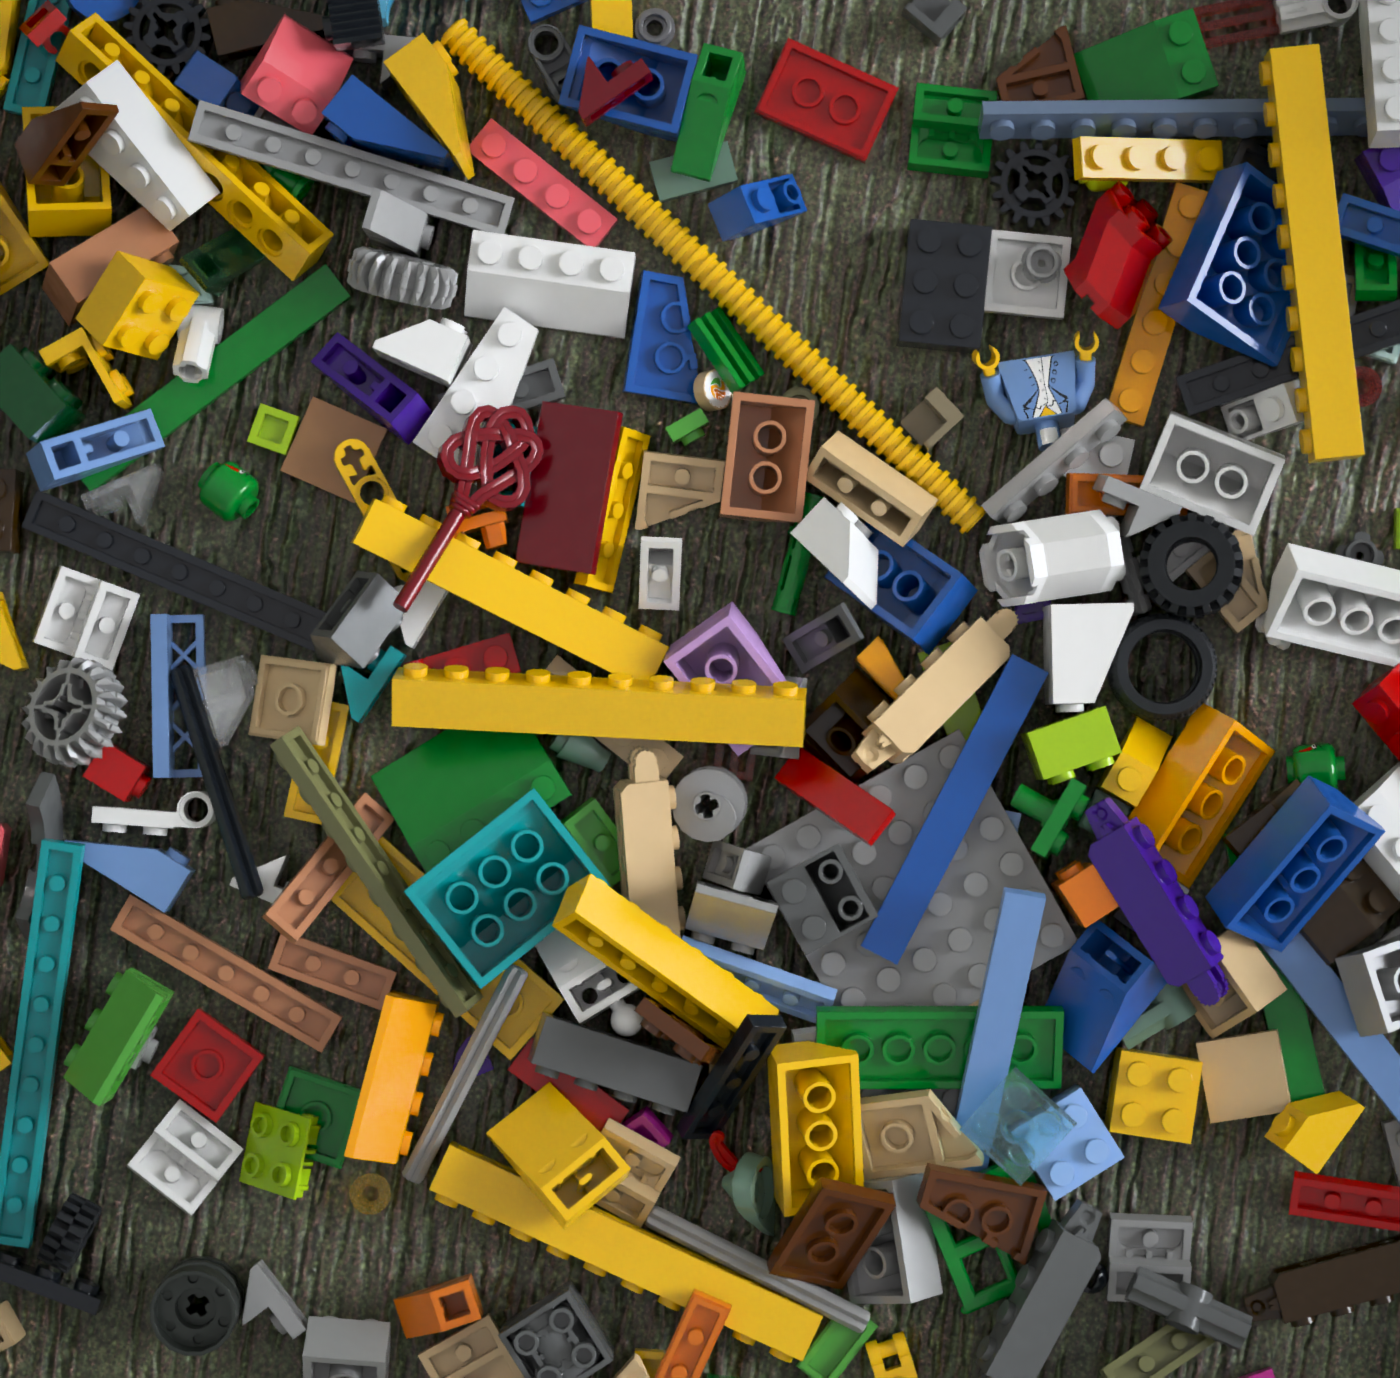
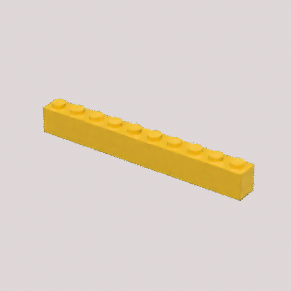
M1309 44L1271 48L1264 56V61L1259 62V80L1261 86H1267L1269 102H1264L1263 116L1265 126L1272 127L1273 143H1268V161L1270 168H1276L1278 184H1273L1272 198L1274 208H1281L1282 224L1277 225V243L1280 250L1285 249L1287 265L1281 267V280L1283 289L1290 290L1291 306L1286 307V324L1288 331H1294L1296 347L1290 349V361L1292 371L1299 372L1300 388L1295 389V406L1297 413H1303L1305 429H1300L1299 431L1300 449L1302 454H1308L1309 463L1356 459L1365 455L1320 45Z
M407 663L403 667H398L392 678V726L803 747L807 688L798 687L796 683L789 681L775 682L773 686L756 685L755 681L748 679L734 680L732 684L715 683L714 679L707 677L692 678L690 682L674 681L673 677L667 675H654L649 677V680L633 679L632 675L626 673H613L608 675V678L592 677L591 673L585 671L568 672L567 676L551 675V672L545 669H530L526 671V674L510 673V670L504 667H489L483 672L469 671V668L464 665H448L443 670L428 669V666L423 663Z
M451 1141L429 1190L436 1193L434 1199L452 1208H457L458 1204L474 1210L471 1215L472 1217L488 1225L494 1226L495 1221L511 1227L509 1234L528 1243H531L533 1238L548 1244L546 1251L559 1258L568 1260L569 1256L572 1255L585 1261L583 1268L596 1275L605 1277L607 1272L620 1277L622 1278L620 1284L635 1293L643 1294L644 1289L659 1295L657 1301L672 1310L680 1311L681 1307H686L694 1288L729 1303L732 1307L724 1326L734 1330L732 1336L754 1346L756 1341L771 1347L769 1351L771 1355L788 1363H791L793 1358L803 1362L823 1318L822 1314L724 1265L648 1230L639 1228L596 1206L589 1208L563 1229L515 1169L455 1141Z

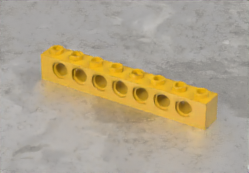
M95 12L69 31L55 61L83 85L118 60L220 191L208 203L288 278L295 281L318 262L334 234L258 163L187 141L197 106Z

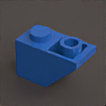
M793 174L741 185L708 203L723 242L751 235L807 211Z

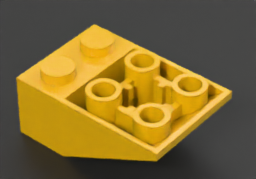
M550 1082L486 1132V1135L563 1229L623 1182L631 1170L608 1140Z

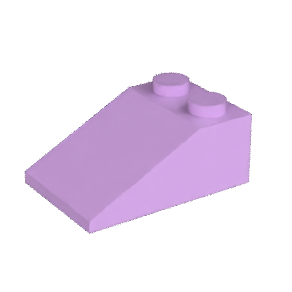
M732 601L671 644L663 661L677 680L682 682H690L692 678L696 677L712 678L715 680V683L732 684L734 680L748 679L755 681L756 685L773 686L775 682L787 681L757 632ZM729 744L737 756L753 746Z

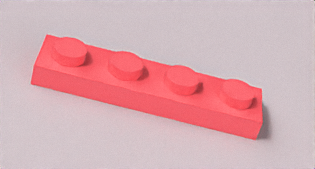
M492 118L470 143L471 156L582 245L598 247L617 224L618 219Z

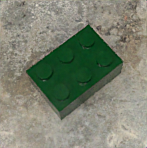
M9 344L0 352V408L28 439L36 443L70 433L86 418L79 409L84 404L83 401L69 386H65L61 381L58 382L54 378L57 373L45 364L41 356H38L34 351L31 352L26 346L20 350Z

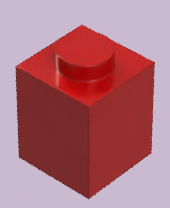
M114 743V747L104 746L102 748V758H93L83 777L123 802H130L133 796L139 799L151 782L152 778L147 776L151 766Z

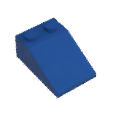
M579 25L558 104L577 112L579 111L588 56L607 82L613 78L611 73L619 65L628 60H631L634 64L642 58L651 71L653 80L599 119L642 134L677 142L691 80L699 59L698 55Z
M354 75L350 76L321 112L327 122L325 129L330 133L329 136L337 143L350 147L354 146L356 149L385 158L450 171L454 166L448 150Z
M866 522L864 525L873 532L868 540L879 550L877 604L871 610L830 571L824 577L902 637L929 655L978 590L961 572L913 539H910L902 547Z

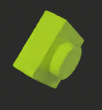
M260 403L247 442L287 456L300 417Z

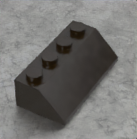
M1297 779L1274 791L1222 839L1237 858H1239L1301 785ZM1362 858L1299 932L1328 966L1335 961V958L1344 955L1376 931L1400 908V902Z

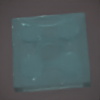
M1015 1067L959 1130L1021 1186L1077 1125V1122Z

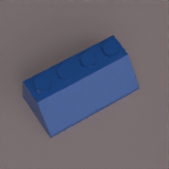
M1308 775L1205 898L1225 928L1282 952L1386 831L1339 790Z

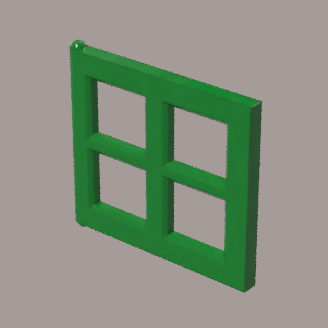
M1024 1152L979 1171V1173L1006 1178L1017 1176L1018 1180L1037 1183ZM1045 1201L1037 1224L1039 1233L1042 1229L1048 1228L1052 1221ZM924 1210L962 1303V1314H970L1013 1293L1018 1273L1010 1254L997 1247L995 1248L1007 1278L975 1292L962 1259L989 1247V1245L982 1242L981 1238L974 1234L955 1242L947 1222Z

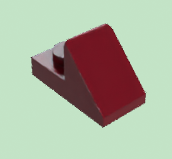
M587 57L578 111L581 121L586 127L653 80L651 71L642 58L634 64L631 60H628L619 65L611 73L613 78L607 82L591 58Z

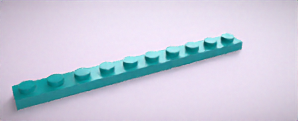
M47 838L41 840L0 1152V1244L30 1248L33 1244L85 844Z

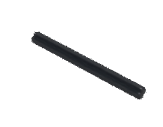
M190 665L177 667L171 670L170 677L241 897L244 900L256 898L262 895L264 889L192 667Z

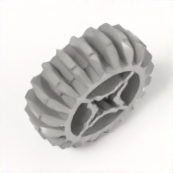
M362 246L354 249L347 268L349 272L347 283L354 289L385 299L425 308L443 310L451 307L458 287L456 284L458 274L450 267L406 254Z
M73 657L71 661L60 659L57 668L47 667V677L45 679L35 678L38 687L35 691L27 692L31 702L29 705L22 707V709L29 716L21 724L28 730L25 739L33 745L32 750L36 751L37 755L46 758V761L52 764L75 768L78 764L89 766L92 757L102 758V748L104 746L114 747L111 738L114 734L123 733L118 723L126 718L127 715L120 708L128 700L121 694L124 686L121 685L120 681L116 680L117 676L113 674V671L95 660L90 661Z

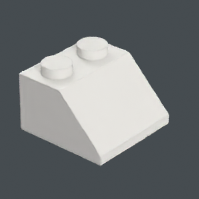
M442 317L440 323L429 319L375 340L372 348L379 357L449 388L462 370L473 345L467 336L468 332L464 330V326Z
M823 497L790 534L872 610L877 604L879 552L868 540L873 532L842 502L835 508Z

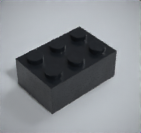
M910 219L907 230L896 346L970 354L976 349L979 352L981 348L991 245V226Z

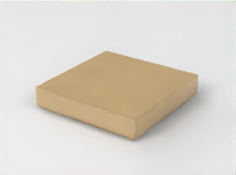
M261 655L248 735L279 739L299 726L312 745L325 746L338 665Z
M1278 1029L1196 1042L1199 1061L1203 1062L1201 1075L1210 1124L1281 1113L1286 1105L1291 1103Z

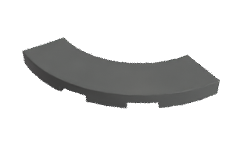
M47 772L39 774L25 803L30 820L31 843L37 844L36 868L28 870L24 892L15 914V919L24 939L27 941L30 932L41 840L47 838L63 841V810L60 790L55 774Z

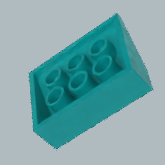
M533 788L403 892L473 983L482 989L555 930L552 924L567 887L590 873L596 878L605 881L608 886L610 884Z

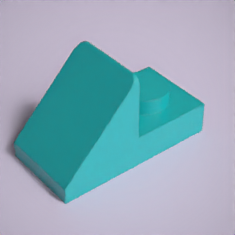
M391 645L387 651L380 648L377 658L367 667L372 672L369 678L352 667L341 666L352 719L358 723L364 721L407 655Z

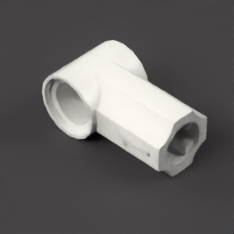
M1274 0L1276 27L1280 35L1323 26L1338 27L1345 24L1355 13L1359 0H1344L1347 11L1343 14L1333 12L1329 8L1328 0Z
M192 305L190 312L178 327V343L172 367L173 374L182 378L184 382L199 383L202 379H208L215 344H220L224 327L223 308Z

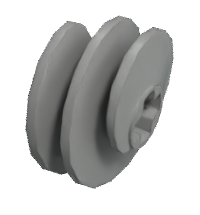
M707 765L696 768L685 775L675 788L677 804L676 809L672 810L673 817L680 829L692 839L704 842L722 840L740 825L747 812L748 797L744 784L733 772L723 767ZM707 795L710 796V800L716 799L718 805L712 812H710L709 806L703 807L701 801Z

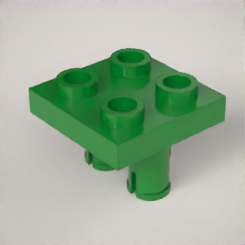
M1071 778L1060 799L1056 798L1052 801L1021 783L1010 804L1011 807L1041 824L1042 830L1031 847L1032 853L1046 861L1050 854L1058 857L1069 838V834L1064 830L1070 819L1072 818L1078 822L1090 802V798L1085 796L1087 792L1086 785Z

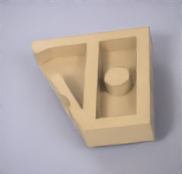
M644 450L635 529L642 530L656 523L685 515L690 511L719 503L725 460Z

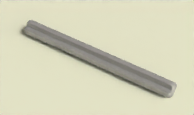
M512 964L505 970L402 1171V1176L416 1184H420L424 1180L528 977L527 971Z
M654 1206L646 1219L645 1225L648 1228L857 1333H862L870 1320L871 1314L869 1311L813 1283L769 1274L767 1260L659 1206Z

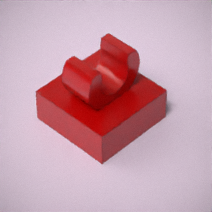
M49 0L41 5L19 27L37 47L42 44L51 54L58 52L51 44L50 38L52 34L62 32L67 37L70 31L64 24L67 18Z

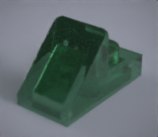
M234 227L182 256L179 262L205 292L220 297L232 279L259 265L265 255Z

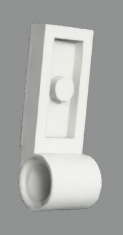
M192 791L181 797L177 804V811L92 806L91 823H102V831L127 833V825L143 826V834L167 836L168 828L206 827L211 825L216 820L208 792ZM197 797L203 799L208 806V813L201 821L193 820L188 813L189 803Z

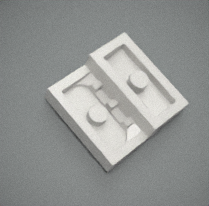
M60 565L32 642L73 657L90 661L95 660L104 667L113 670L140 594Z
M179 1099L128 1163L127 1167L191 1217L244 1149Z

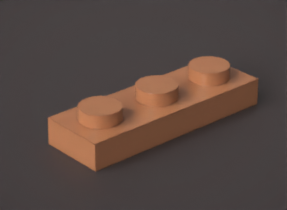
M282 934L279 936L268 966L269 970L381 1011L385 996L391 992L398 973L395 970L302 936L295 943H291Z

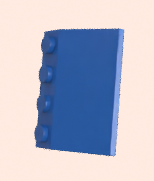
M1245 162L1217 171L1158 309L1189 331L1273 367L1278 366L1292 331H1288L1286 324V307L1291 306L1290 290L1283 289L1281 280V267L1287 265L1285 249L1280 250L1277 243V225L1282 224L1281 208L1275 209L1273 204L1272 186L1276 183L1251 164Z

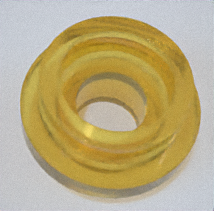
M366 1173L359 1176L353 1182L350 1189V1200L353 1206L359 1212L368 1215L377 1214L384 1210L391 1198L389 1183L381 1175L375 1173ZM365 1187H375L378 1191V1198L373 1201L367 1200L363 1194Z

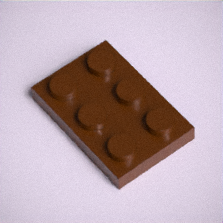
M644 997L634 1010L643 1017L640 1023L642 1027L659 1039L663 1038L666 1041L669 1039L673 1043L676 1042L673 1050L692 1064L693 1062L699 1066L702 1064L706 1068L709 1064L715 1065L725 1050L659 1002Z
M819 1177L767 1260L769 1274L842 1290L894 1210L896 1203L893 1193Z

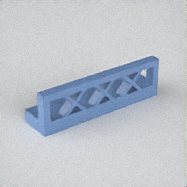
M150 614L153 778L203 777L199 764L198 769L175 770L176 750L185 741L191 746L192 742L188 731L185 733L174 722V711L180 705L178 700L174 703V687L170 673L171 670L177 668L184 660L196 670V682L206 710L205 615ZM195 623L196 640L183 651L173 641V624ZM195 648L196 663L189 657ZM173 649L181 655L174 663ZM174 730L181 736L176 743L174 740Z

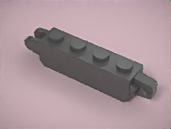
M1077 1199L1061 1222L1052 1219L1048 1228L1041 1230L1035 1242L1033 1256L1028 1264L1020 1268L1016 1276V1287L1009 1300L1002 1302L997 1311V1322L989 1336L987 1335L981 1340L978 1346L975 1362L981 1370L977 1378H1037L1101 1260L1099 1247L1093 1242L1103 1214L1099 1209L1083 1200Z

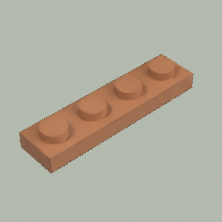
M365 792L353 803V806L378 841L393 823L394 817ZM327 835L262 915L264 920L291 943L298 941L353 872L347 865L345 855L334 839Z

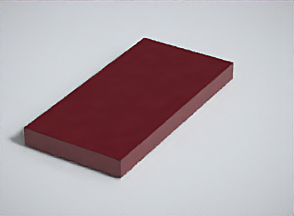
M542 401L537 436L542 440L544 453L540 463L530 472L531 489L525 500L515 558L518 561L517 563L596 575L623 413Z

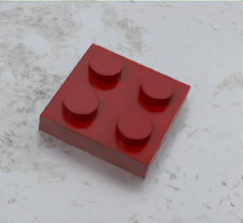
M198 1008L150 1076L217 1123L266 1055L207 1012Z

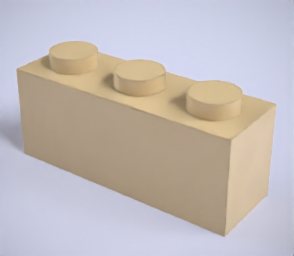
M839 430L820 447L808 467V482L838 503L842 502L854 514L902 547L921 529L939 500Z

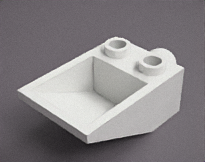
M557 929L535 945L579 1024L586 1023L610 1008L612 1010L611 1026L617 1034L628 1037L639 1032L642 1027L640 1023L643 1017L634 1011L637 1008L636 1006L626 1004L624 999L640 990V988L630 981L622 983L618 979L616 971ZM588 988L595 989L598 994L597 1000L592 1004H587L583 1000V992Z

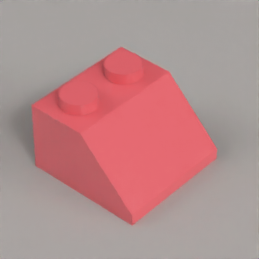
M283 14L240 81L241 94L298 130L313 135L324 118L321 112L340 90L354 58L344 51H337L332 43L326 41L286 14Z

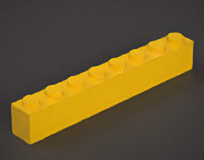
M385 495L383 501L373 498L351 543L412 573L442 523L425 514H422L419 520L405 514L407 505ZM460 532L456 539L452 538L426 580L611 674L626 673L632 675L633 679L649 680V677L656 675L669 649V646L660 642L663 635L642 624L637 631L624 624L627 618L625 615L607 606L604 607L602 613L589 607L588 603L591 598L571 588H568L566 594L552 588L554 580L532 569L528 576L514 569L518 561L498 551H495L493 557L478 550L481 545L480 542Z

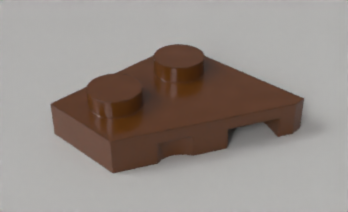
M1066 25L1055 30L1054 35L1040 47H1034L1023 56L1021 62L1016 66H1010L996 78L995 84L1000 101L1085 100Z

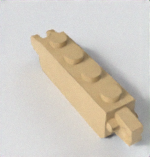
M1007 607L1005 609L1001 608L987 621L980 617L970 626L963 621L947 637L952 644L944 652L937 647L920 663L925 669L924 672L917 678L912 674L908 675L893 690L898 697L890 705L883 700L867 716L872 723L862 732L864 738L851 755L853 760L867 774L886 760L890 763H902L910 755L914 754L1010 657V647L1004 639L1018 625L1017 621L1019 619H1017L1018 615L1015 614V611Z
M638 745V747H633V750H630L628 754L629 779H620L613 787L621 896L637 904L642 911L660 924L670 928L675 935L681 938L680 931L685 930L686 917L683 906H678L677 890H682L683 878L680 866H675L674 850H679L680 839L678 828L676 825L672 826L671 810L676 809L677 804L674 786L669 785L668 780L659 775V765L656 764L658 761L656 759L657 755L648 748Z

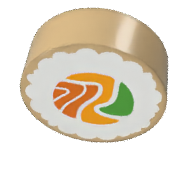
M716 369L703 371L695 378L693 385L694 397L703 410L709 412L724 409L729 405L732 393Z

